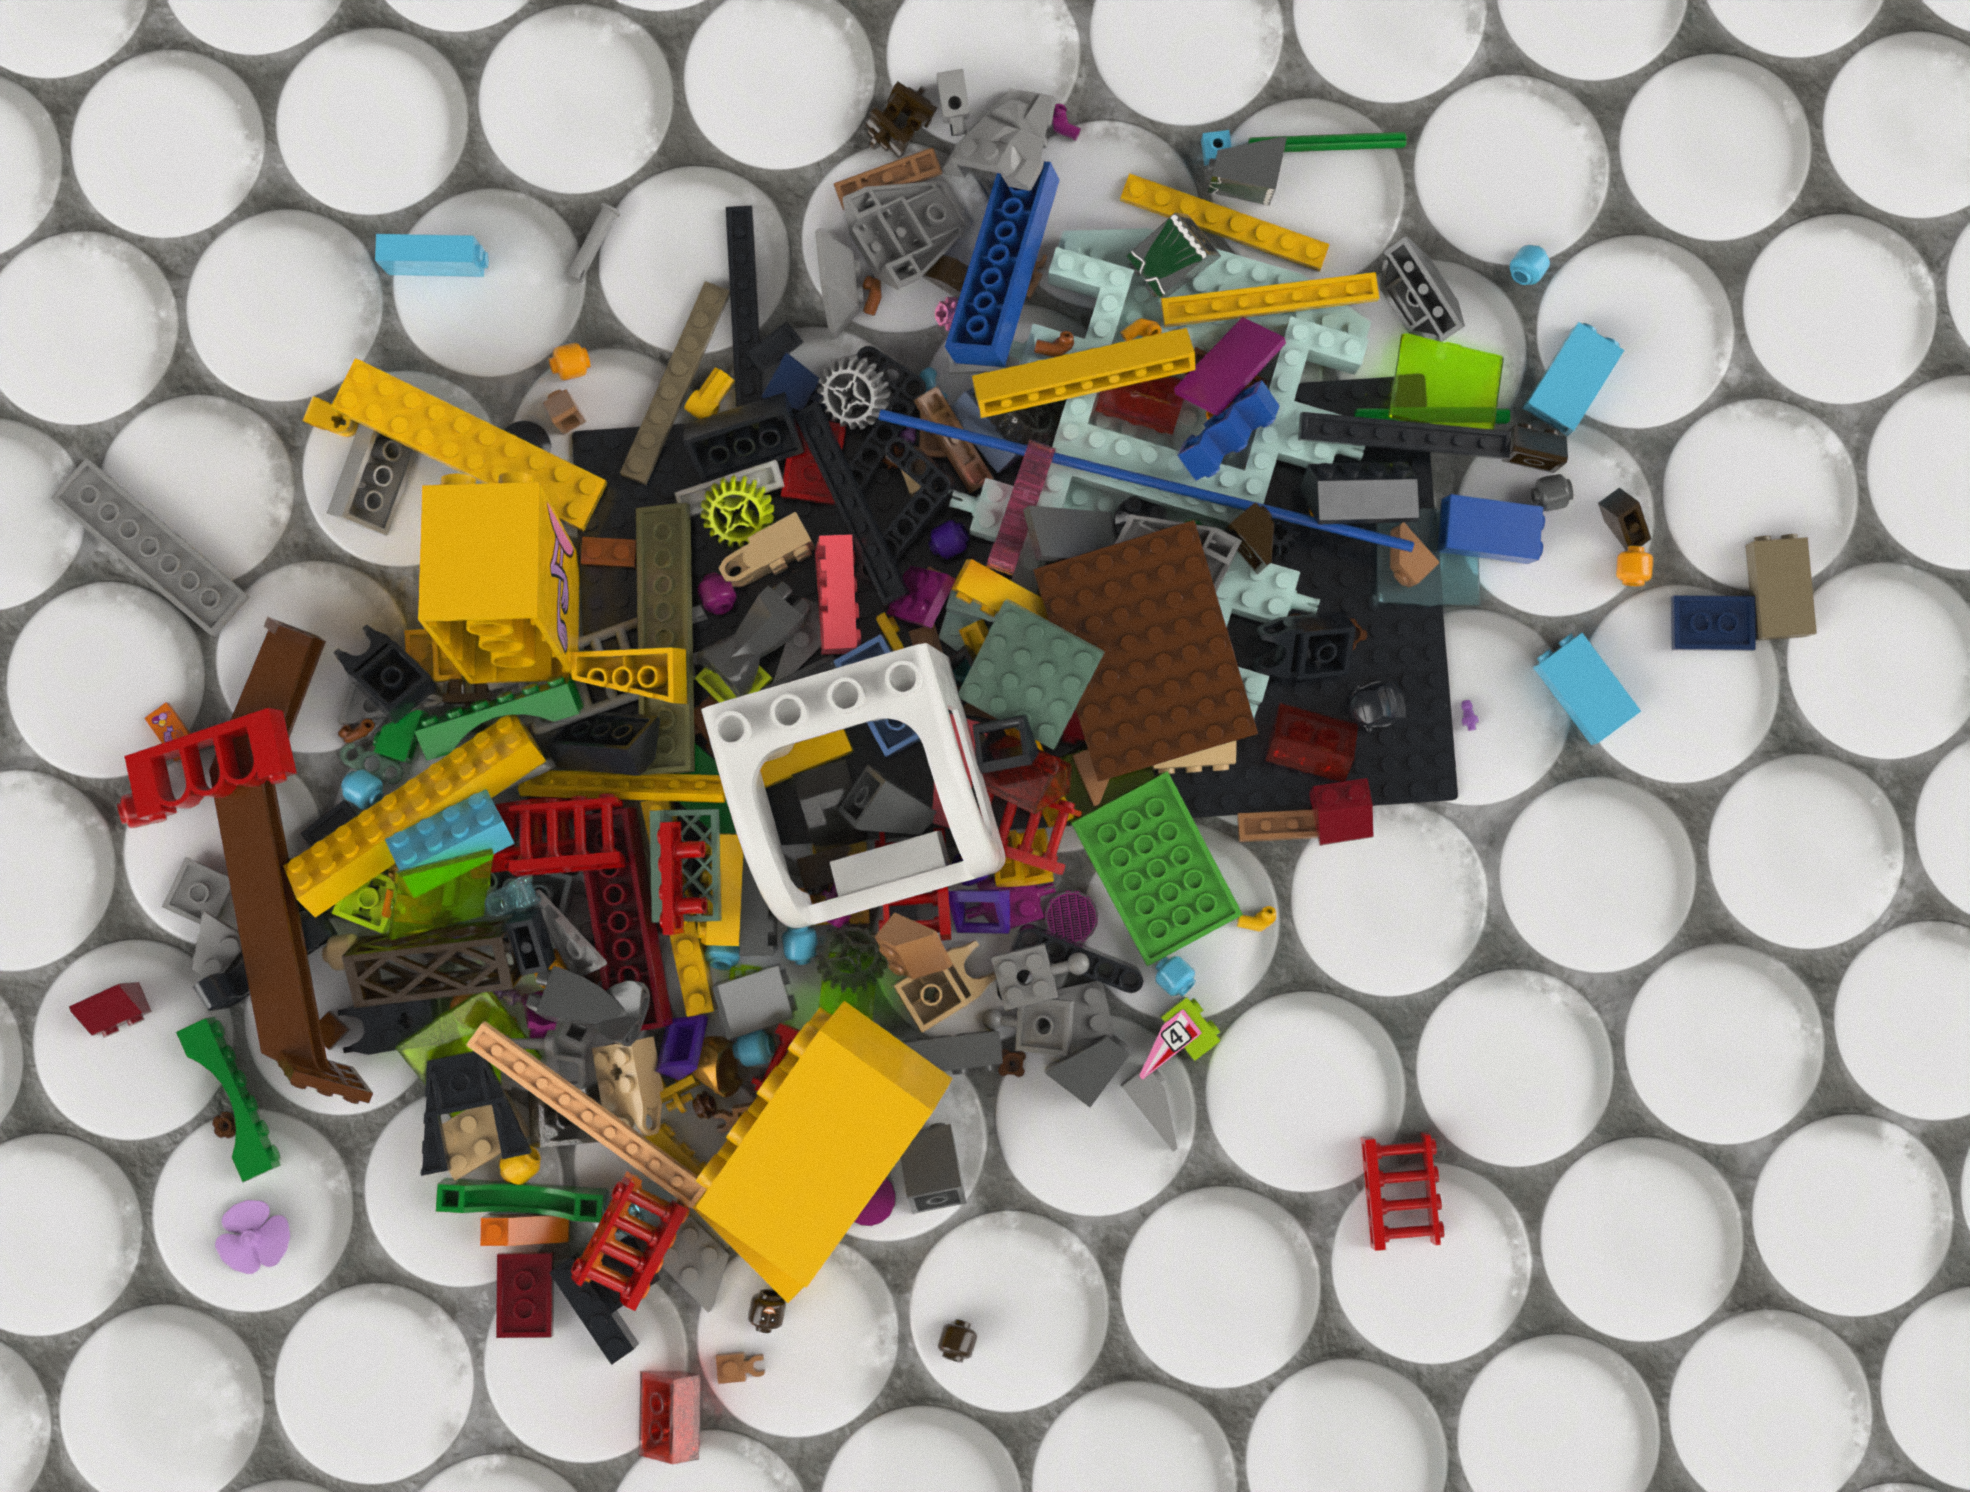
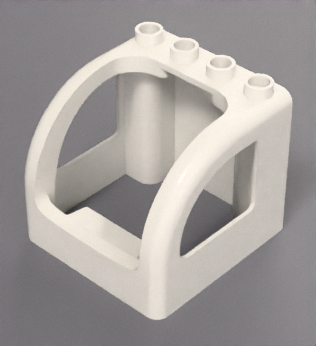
M923 643L701 709L727 804L746 861L764 901L774 916L784 925L791 928H804L998 872L1005 863L1004 848L984 778L977 764L976 750L962 701L958 695L959 691L950 659L931 645ZM948 709L952 711L982 816L963 764ZM882 719L901 721L911 727L923 743L944 813L963 861L951 865L942 831L931 832L831 861L830 865L838 897L812 904L810 895L799 890L790 879L760 769L764 762L787 755L795 743L869 721Z

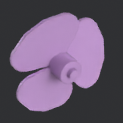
M246 1200L235 1204L222 1217V1225L225 1230L237 1234L227 1233L220 1235L216 1239L215 1248L222 1261L233 1270L253 1274L260 1269L261 1264L266 1267L277 1265L287 1251L290 1240L288 1221L282 1215H275L264 1224L269 1217L270 1209L263 1201Z

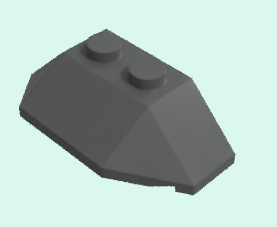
M1405 236L1384 251L1380 290L1409 334L1443 342L1465 326L1459 301L1431 258Z

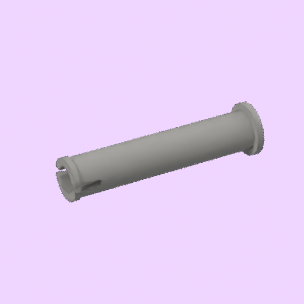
M601 203L602 209L569 272L566 274L577 282H583V278L614 219L621 214L618 210L605 203Z

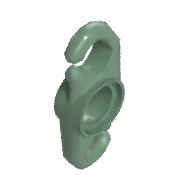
M353 742L347 743L342 747L340 758L346 766L355 770L364 769L368 771L365 767V761L368 757L375 756L379 761V766L374 771H368L382 781H386L388 779L386 770L393 767L396 769L397 774L394 778L389 779V784L394 785L402 780L404 770L399 762L374 751L365 750L362 746L356 748L357 758L350 760L347 757V752L355 748V744Z

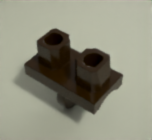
M897 81L887 100L886 112L892 116H898L903 112L909 116L907 120L908 126L918 131L923 126L928 128L938 107L924 97L925 87L921 86L918 91H915L911 87H906Z
M875 107L870 111L871 116L865 125L869 129L867 133L873 138L869 146L873 150L881 146L885 151L890 150L899 159L905 154L915 132L906 124L898 129L893 124L896 122L897 116H892L886 112V108L879 110Z
M449 679L447 694H442V702L465 704V707H461L463 710L471 707L472 703L482 699H486L487 702L495 700L497 695L490 692L487 683L474 684V693H466V680Z

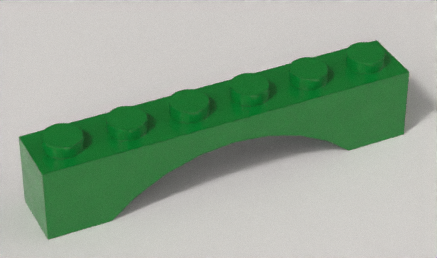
M562 675L549 679L547 684L538 686L537 683L525 686L518 693L513 694L512 691H507L498 695L497 699L489 702L486 699H482L472 703L471 707L463 710L461 707L453 708L447 711L444 716L436 717V715H430L420 721L421 723L414 732L428 761L450 754L469 731L495 717L525 714L542 717L553 722L579 714L584 706L575 681L572 680V676L563 678Z
M209 1017L177 1031L176 1034L186 1056L209 1070L222 1084L229 1096L236 1124L235 1145L231 1158L242 1182L249 1181L281 1166L279 1162L280 1153L268 1138L269 1128L264 1120H260L256 1111L258 1110L257 1101L253 1095H249L245 1086L247 1085L246 1076L241 1070H238L234 1061L236 1060V1054L224 1039L225 1030L222 1023L216 1020L215 1017Z
M444 1178L437 1184L436 1212H520L555 1216L572 1221L600 1223L608 1207L609 1189L532 1183L516 1185L512 1182L458 1179L454 1181L453 1178Z

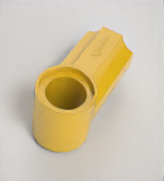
M715 367L702 387L694 391L689 397L684 410L698 419L717 414L720 402L734 384V379Z

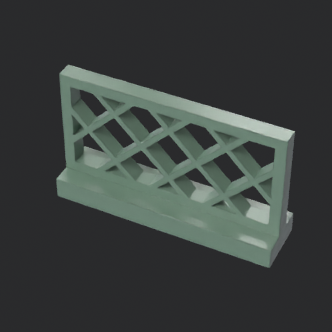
M719 809L650 811L652 922H660L659 919L662 912V900L659 898L661 872L658 869L661 848L657 840V832L660 828V822H672V816H681L688 823L681 831V841H685L682 837L692 827L701 837L699 841L706 842L712 848V855L707 861L702 857L695 858L702 866L694 875L683 866L689 858H683L682 873L689 879L683 886V897H687L684 892L693 883L703 893L700 897H707L713 903V915L684 914V921H722ZM687 815L696 816L691 820ZM702 815H711V828L704 833L695 823ZM705 869L712 875V884L707 889L697 880Z

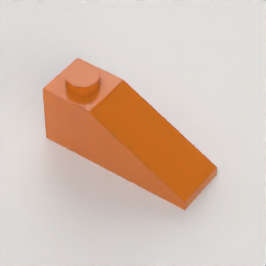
M487 1214L481 1217L480 1246H516L569 1242L570 1220L542 1214Z

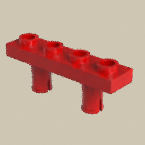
M681 821L660 822L657 840L661 848L658 869L661 872L659 898L662 900V912L659 921L663 929V935H676L684 933L683 914H705L707 912L708 904L706 897H683L682 858L705 857L706 845L704 841H681Z

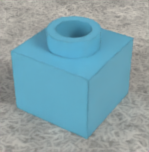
M1229 130L1202 134L1201 145L1204 166L1209 165L1210 158H1216L1218 150L1231 147ZM1222 143V147L1216 148L1213 144Z

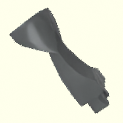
M783 581L773 588L767 586L758 595L736 633L717 641L699 652L696 656V662L706 669L717 673L736 697L747 695L757 675L760 658L781 647L804 627V619L810 613L811 606L802 598H799L791 606L786 600L792 595V590Z
M553 966L552 969L537 973L536 983L546 987L543 995L531 993L526 1006L542 1018L559 1023H594L596 1029L606 1038L623 1046L630 1047L636 1041L650 1002V991L644 983L626 981L616 984L605 991L586 978L559 967Z

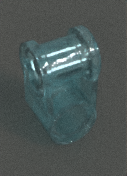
M532 875L513 880L508 885L487 895L485 899L486 911L495 917L512 915L540 903L541 898L536 896L531 883L533 880Z

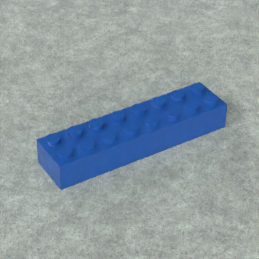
M1044 161L1043 169L1031 191L1008 187L1001 173L996 174L945 343V348L955 363L1005 367L1060 181L1051 162Z

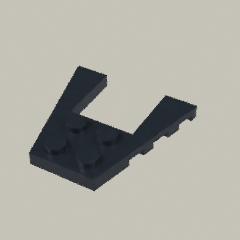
M475 1051L427 1061L426 1111L423 1121L425 1128L424 1140L422 1141L423 1163L421 1176L451 1169L441 1115L492 1105L502 1159L532 1153L490 1062Z

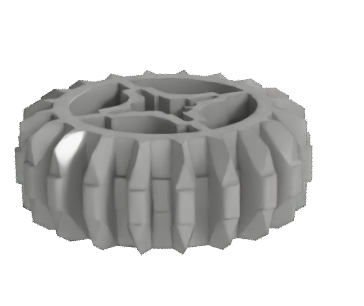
M857 355L850 357V359L844 356L839 361H833L830 363V367L824 369V376L818 381L822 386L818 388L817 393L824 395L819 403L826 404L827 407L824 409V413L831 412L833 414L831 421L840 419V427L849 424L850 429H855L857 426L865 428L868 424L872 425L877 421L880 410L888 407L889 403L885 399L890 396V392L884 390L889 382L881 381L880 378L884 375V372L876 373V364L873 363L868 366L867 358L859 361ZM840 374H854L850 381L838 379ZM858 404L869 406L866 411L853 410Z

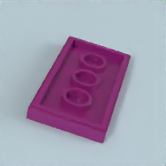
M1241 317L1195 366V370L1190 371L1174 388L1175 394L1219 416L1286 344L1285 337Z

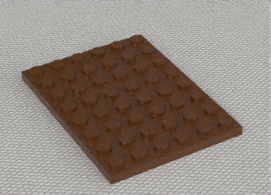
M1194 520L1033 569L1048 620L1105 651L1076 707L1098 782L1258 734Z

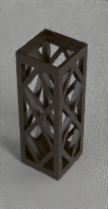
M510 918L361 936L341 956L354 1008L513 989L523 976L520 974L505 926ZM492 945L494 956L471 947ZM510 950L514 964H508L506 954ZM458 951L485 963L481 965L455 953ZM429 952L436 955L426 965L403 957L404 955ZM387 960H391L395 963L403 965L417 972L413 973L399 966L387 962ZM446 960L468 968L448 972L436 970ZM379 968L401 977L382 979Z

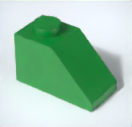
M417 709L407 714L396 724L390 722L384 725L381 731H378L374 737V752L411 764L419 743L414 731L421 723L420 721L427 717L429 713Z

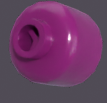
M707 574L703 577V581L697 588L704 609L716 615L730 611L737 599L732 582L725 581L722 574Z

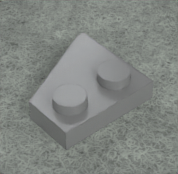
M203 910L191 967L195 972L203 977H207L211 974L224 973L242 948L238 930L208 911Z

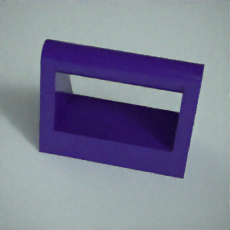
M958 889L949 891V905L957 933L1009 934L1010 890ZM965 902H994L999 923L965 922Z
M697 1015L672 1018L673 1024L665 1027L656 1072L681 1080L698 1068L708 1023L707 1016Z

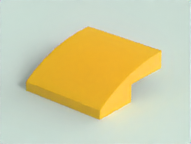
M426 629L404 630L405 651L431 676L434 683L449 682V679H462L460 671Z
M1045 828L1037 829L1031 847L1034 848L1032 854L1042 856V853L1046 852L1049 841ZM1016 830L1009 831L1007 838L1009 840L1008 846L1017 849L1018 844L1022 842L1024 833L1018 834ZM1005 857L1003 867L994 873L997 887L1028 886L1054 881L1053 872Z

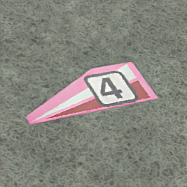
M1184 1009L1162 1026L1139 1075L1142 1080L1202 1034Z

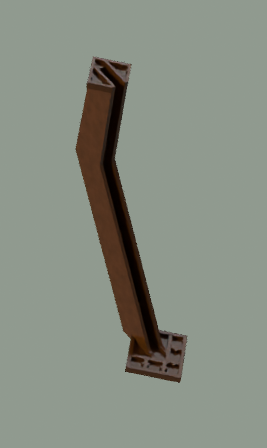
M267 617L264 627L268 629V632L230 720L266 708L282 710L290 738L326 641L318 635ZM248 734L232 739L239 771L244 778L249 775L254 765ZM216 755L209 769L212 788L216 785L220 776ZM266 781L257 787L237 785L230 795L223 798H214L261 1054L277 1061L278 1066L283 1070L284 1075L294 1087L306 1089L307 1086L317 1089L318 1093L329 1097L337 1094L353 1104H359V1101L370 1103L373 1092L353 1066L328 1060L326 1056L298 903L283 867L290 861L275 784H270V781Z

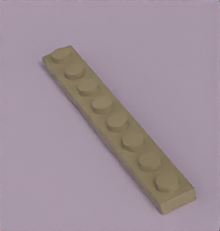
M707 281L704 282L620 471L621 476L647 485L730 297L729 290Z

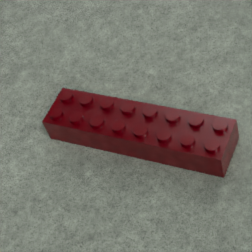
M637 808L613 810L614 848L625 856L626 867L583 871L596 950L607 962L605 966L599 969L602 988L606 991L610 987L626 981L641 982L648 987L650 1002L640 1030L643 1031L671 1025L673 1020L656 922H652V896ZM601 812L585 815L586 850L589 851V854L600 853V849H603Z

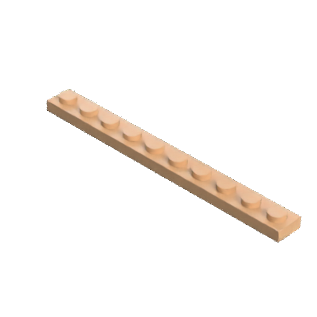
M486 1021L480 1025L466 1044V1046L691 1209L706 1189L696 1182L698 1175Z

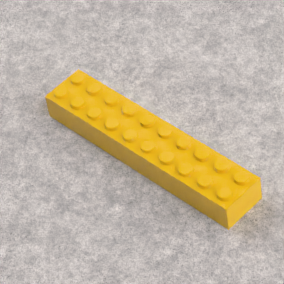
M357 358L354 359L331 405L335 412L462 474L470 475L483 484L498 483L499 475L506 472H523L532 475L534 482H540L560 521L584 532L607 486L606 480Z
M506 715L500 718L496 723L476 734L475 737L454 749L450 754L429 766V768L416 777L408 780L404 785L383 797L379 802L362 811L346 824L338 827L336 831L321 841L316 842L300 855L292 858L283 867L296 899L314 917H317L395 864L385 841L386 838L487 789L490 797L493 798L546 762L530 731L517 715Z

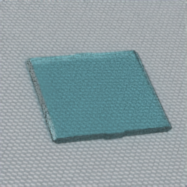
M1421 508L1419 509L1418 522H1404L1440 562L1417 585L1408 588L1401 585L1395 579V573L1390 569V547L1377 544L1378 603L1420 604V606L1428 607L1436 605H1480L1479 558L1437 552L1440 510ZM1403 522L1377 523V533L1391 536V529Z

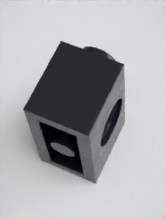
M541 908L514 913L505 926L521 976L547 971L556 957Z

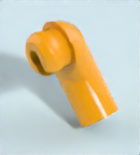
M1140 318L1123 329L1120 334L1124 341H1129L1137 336L1144 337L1161 334L1162 329L1157 322Z

